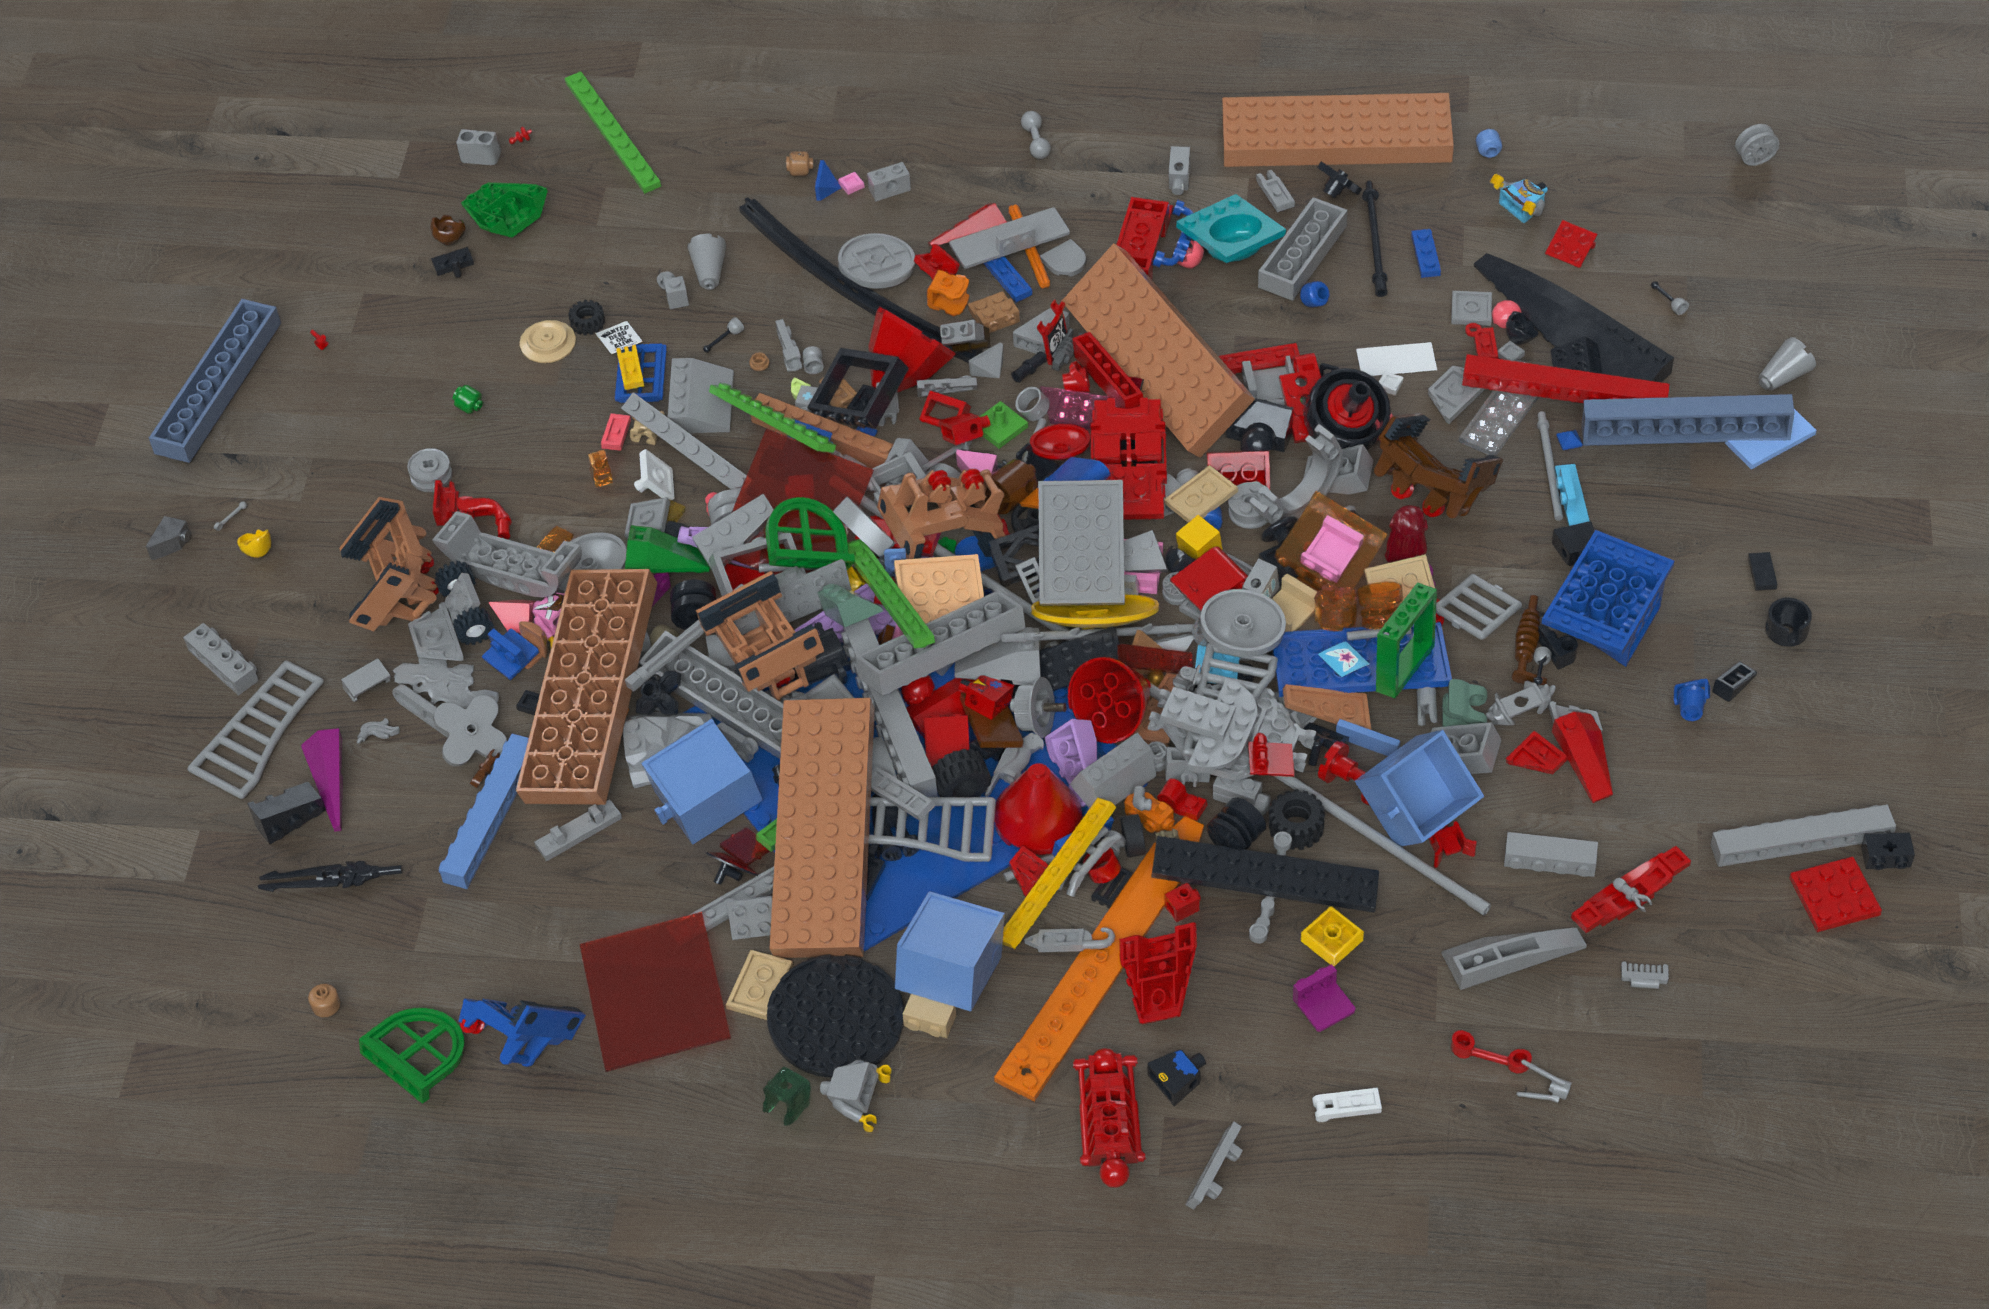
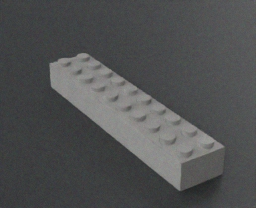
M868 618L843 627L844 632H841V638L844 643L842 646L846 658L849 657L851 660V671L857 675L856 683L858 688L864 691L862 693L863 698H871L875 708L874 721L877 723L876 731L878 736L884 739L894 770L898 773L896 775L897 779L926 797H938L936 777L899 690L896 689L882 696L859 678L856 656L879 646Z
M664 631L639 661L640 666L642 667L677 637ZM690 645L655 673L658 679L666 671L681 673V684L673 692L706 713L711 714L712 717L732 727L745 737L753 738L758 746L780 759L783 703L762 690L758 692L756 688L748 692L738 675Z

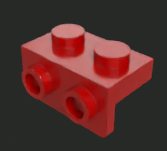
M933 244L930 253L918 254L914 258V262L932 280L938 270L956 276L960 266L938 244Z

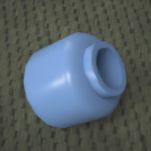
M1486 129L1477 135L1476 145L1481 156L1492 158L1501 151L1502 142L1497 131Z

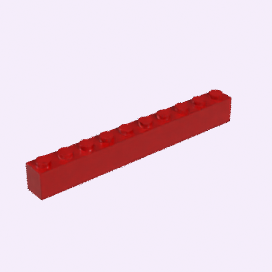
M1469 354L1466 356L1462 386L1578 403L1592 399L1668 398L1670 386L1668 383Z

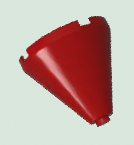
M1041 763L1030 766L1004 789L997 798L995 805L994 825L1000 838L1009 846L1011 844L1018 848L1024 846L1035 855L1052 853L1055 841L1072 833L1082 820L1081 804L1077 796L1046 765Z

